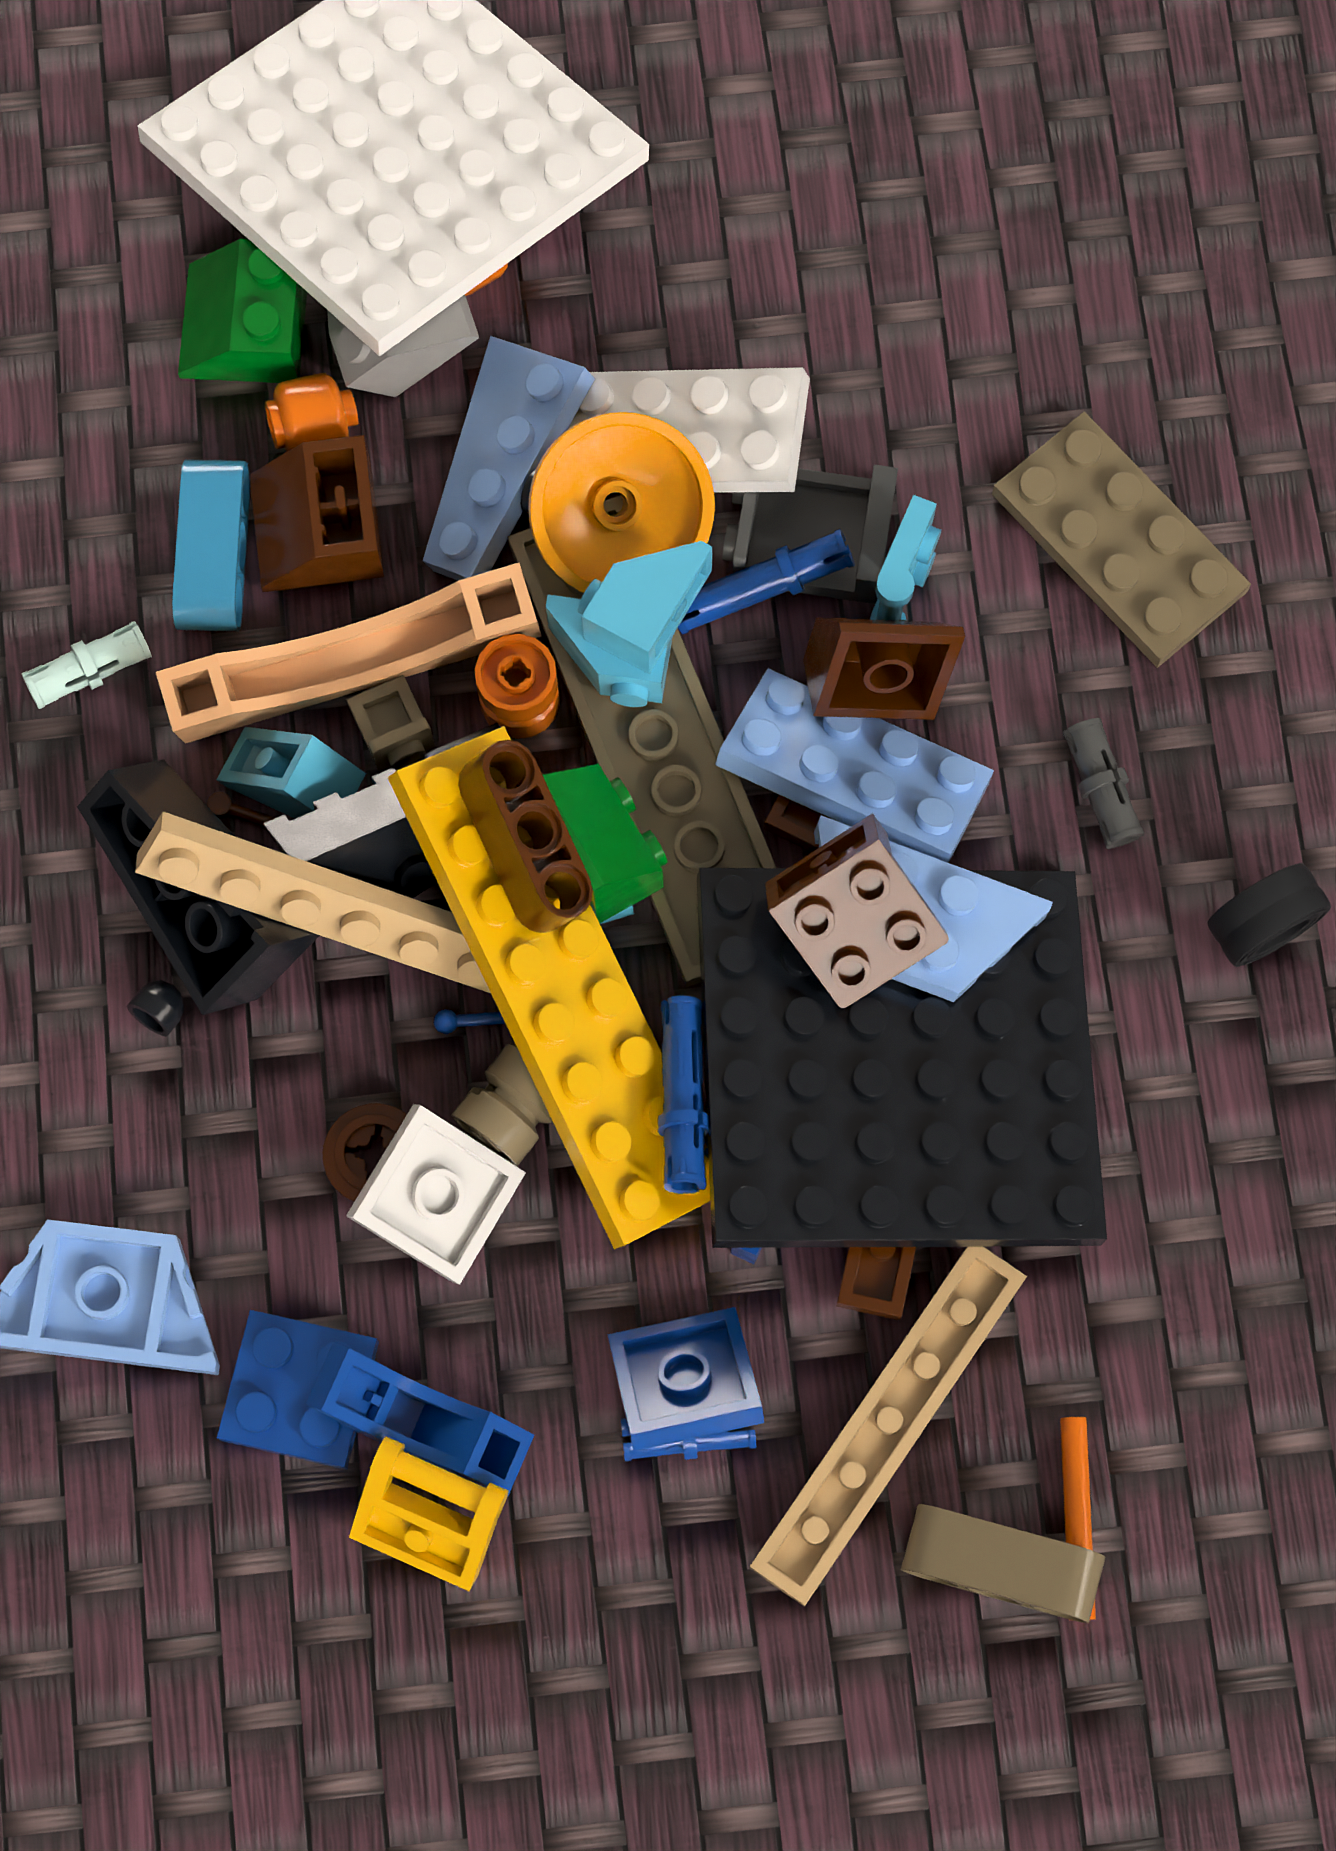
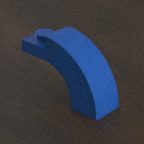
M336 1343L332 1344L305 1404L337 1420V1423L377 1442L382 1443L386 1436L405 1444L404 1452L485 1488L491 1482L509 1490V1493L534 1438V1434L490 1411L472 1406L433 1390L351 1348Z

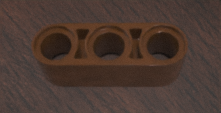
M512 740L497 741L463 767L459 774L458 782L460 794L516 917L522 925L531 931L538 933L551 932L587 910L592 901L593 889L591 881L534 756L528 748L519 742ZM490 766L500 771L503 775L506 788H502L495 783L490 774ZM517 826L527 830L532 838L533 849L523 844L518 836ZM545 885L552 888L558 895L560 909L553 906L546 898Z

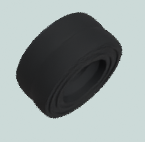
M1297 863L1274 872L1233 897L1209 918L1207 924L1216 941L1221 944L1228 960L1235 967H1239L1272 953L1307 931L1329 912L1331 904L1323 890L1317 885L1308 867L1303 863Z

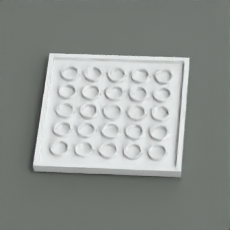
M323 0L138 125L140 142L378 356L384 354L649 160V144L477 0Z

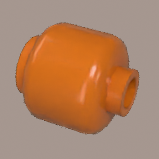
M318 373L282 381L274 389L273 400L265 401L267 422L276 449L285 448L286 451H289L302 442L349 437L348 427L358 425V414L351 390L339 391L336 381L327 373Z

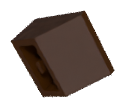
M364 435L302 442L249 474L262 592L384 577L372 465Z

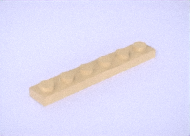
M162 812L137 853L135 873L491 993L456 919L450 911L166 812Z
M967 1247L752 1562L750 1565L751 1570L805 1607L1026 1279V1275L985 1247Z

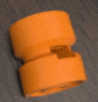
M523 634L503 635L489 642L479 654L475 666L476 687L481 711L489 726L494 723H498L500 727L505 726L509 737L515 739L533 737L545 731L555 720L560 706L555 660L549 649L536 638Z

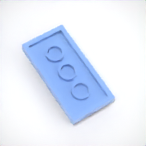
M769 668L766 670L719 749L715 763L716 766L851 827L873 813L887 832L889 841L948 863L994 770L880 718L813 716L808 686Z

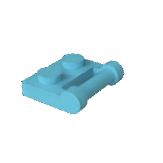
M913 495L879 573L875 590L878 599L871 613L870 620H906L903 607L911 600L914 586H924L936 556L934 550L941 534V529L932 526L936 503Z

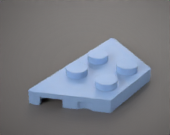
M821 815L814 831L815 844H819L820 848L851 826ZM889 841L893 857L945 928L949 938L947 944L893 977V980L954 1002L976 982L982 973L989 967H993L1005 956L1012 946L1030 929L1041 923L1051 909L1052 901Z
M47 1219L29 1244V1252L25 1259L11 1269L0 1285V1348L219 1375L220 1364L181 1241L176 1235Z

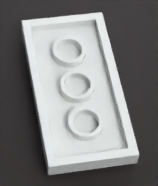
M803 367L589 372L595 380L568 429L587 418L604 413L633 412L644 414L669 424L693 444L709 471L714 492H795L810 378Z

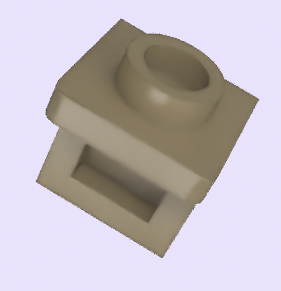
M404 675L346 699L378 772L388 767L400 770L419 762L424 758L427 750L435 747L431 728L426 718H423Z

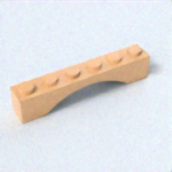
M518 562L459 580L410 604L341 628L278 644L216 653L157 671L156 675L172 731L186 744L375 687L401 675L408 677L478 656L489 642L503 635L523 634L537 638L541 637V632L522 569Z

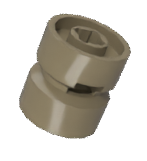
M506 1044L485 1071L488 1081L486 1088L473 1087L451 1116L476 1141L517 1167L539 1139L535 1128L538 1123H552V1119L518 1048Z

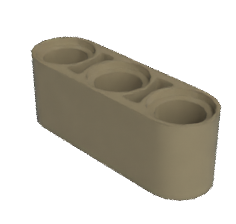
M918 1504L900 1570L923 1579L1081 1623H1089L1106 1557L1095 1551L946 1509Z

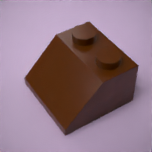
M816 618L803 658L813 716L934 720L965 639L964 628L940 622Z

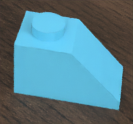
M698 541L614 563L604 580L594 579L581 598L578 613L582 614L583 639L650 674L712 571V546L703 541Z
M547 595L546 613L548 628L600 695L610 696V700L614 703L628 707H643L647 705V701L662 703L672 638L651 673L648 674L583 639L582 614L578 613L581 599Z
M244 727L216 780L236 792L296 819L315 811L313 802L337 792L341 798H345L356 793L366 773L313 735Z

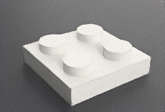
M413 1104L346 1216L452 1283L460 1285L526 1172L421 1105Z

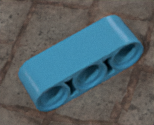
M183 461L172 600L173 620L177 630H240L243 613L250 503L249 467L246 461Z

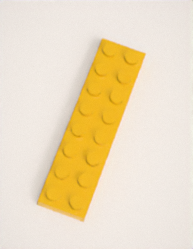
M505 726L397 770L388 777V780L613 1248L616 1249L709 1202V1159L704 1155L706 1188L704 1190L699 1189V1192L678 1194L664 1189V1137L658 1133V1116L663 1113L664 1104L662 1052L591 905L576 918L546 933H538L526 928L521 924L512 909L464 804L458 786L459 774L468 762L497 741L511 740ZM490 766V774L495 783L502 788H506L503 775L500 771ZM517 826L518 836L523 844L533 849L532 838L527 830ZM545 885L546 898L553 906L560 909L558 895L552 888Z

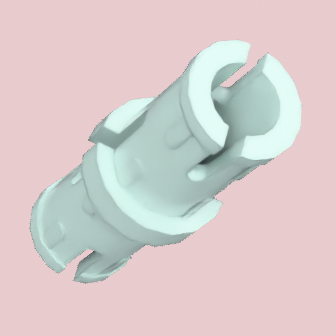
M133 621L129 625L86 645L81 640L70 646L72 651L21 674L38 709H41L45 705L88 685L93 690L103 685V678L127 666L148 659L152 655L138 625Z

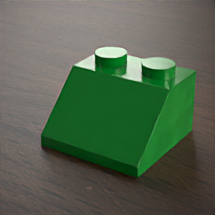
M238 239L189 264L178 368L180 379L280 383L300 378L307 291L249 239Z
M599 764L543 774L590 878L593 889L590 905L599 924L664 888L663 870L661 867L668 863L667 857L651 830L642 834L629 815L636 811V806L619 777L609 781Z

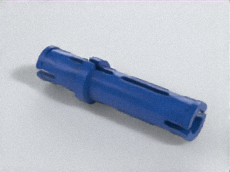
M841 528L835 530L832 534L792 550L787 545L775 549L776 556L703 585L678 629L682 634H686L689 630L784 592L790 591L792 595H796L805 591L804 584L844 568L855 566L849 545H845L846 538Z
M672 996L668 998V1001L663 1000L661 1002L664 1104L663 1113L658 1116V1133L664 1137L665 1147L663 1186L665 1190L678 1194L699 1192V1189L704 1190L706 1188L704 1145L705 1135L708 1134L710 1129L709 1115L704 1112L703 1044L701 1036L703 1008L701 1000L691 996Z

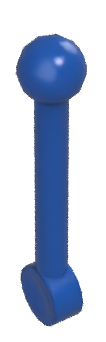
M448 1009L436 1013L433 1021L436 1030L442 1034L452 1033L457 1027L506 1024L500 1012L456 1015L455 1012Z

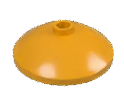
M633 412L604 413L573 425L562 433L547 449L537 466L530 487L529 522L536 546L548 566L564 582L584 593L594 579L603 581L614 563L698 541H703L707 544L712 531L715 512L712 480L697 449L682 433L657 418ZM618 492L623 499L622 509L617 514L608 515L604 509V500L610 493Z

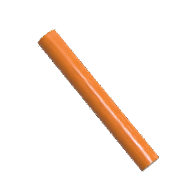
M1064 1417L1060 1418L1065 1540L1066 1543L1093 1551L1087 1418ZM1095 1601L1090 1620H1096Z

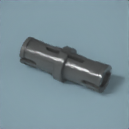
M1101 718L1084 720L1070 726L1068 730H1064V738L1073 754L1082 780L1078 788L1082 798L1089 799L1098 820L1106 849L1129 844L1144 836L1143 828L1134 812L1125 786L1129 782L1125 768H1119L1107 741Z

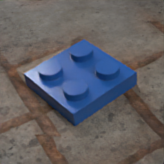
M736 1307L607 1334L633 1452L764 1423L762 1404Z
M250 1310L217 1439L347 1470L357 1432L337 1423V1420L305 1404L333 1343L351 1348L375 1360L379 1344L378 1339Z

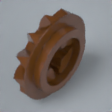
M364 1104L345 1112L331 1126L323 1145V1165L329 1181L343 1197L355 1202L370 1177L365 1160L357 1158L355 1154L348 1153V1151L359 1152L360 1149H370L373 1140L377 1138L378 1130H381L383 1148L386 1150L407 1115L405 1112L386 1104Z

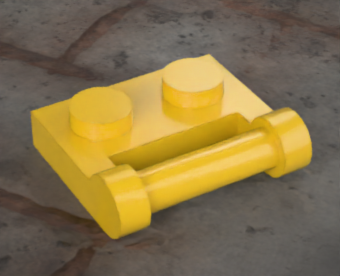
M386 1436L380 1444L370 1467L349 1538L470 1591L479 1575L509 1490L491 1482L486 1488L404 1452L405 1444ZM393 1477L472 1511L475 1513L474 1518L467 1517L391 1483Z

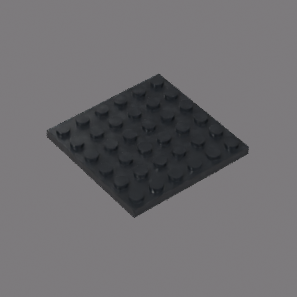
M699 868L696 878L706 1112L709 1115L710 1126L707 1135L712 1248L1101 1246L1107 1240L1075 871L969 870L1052 901L1051 909L1041 923L1030 929L1012 946L1005 956L993 967H989L982 973L976 982L954 1002L890 979L848 1007L840 1008L768 910L765 883L787 868Z

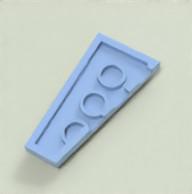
M490 336L423 557V562L434 572L459 581L491 571L508 539L507 536H510L523 512L520 502L528 477L537 468L547 449L568 429L595 380L585 367Z

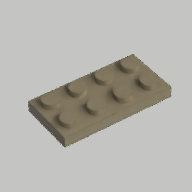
M1085 411L994 485L992 495L1156 668L1161 666L1243 597L1251 586V583Z

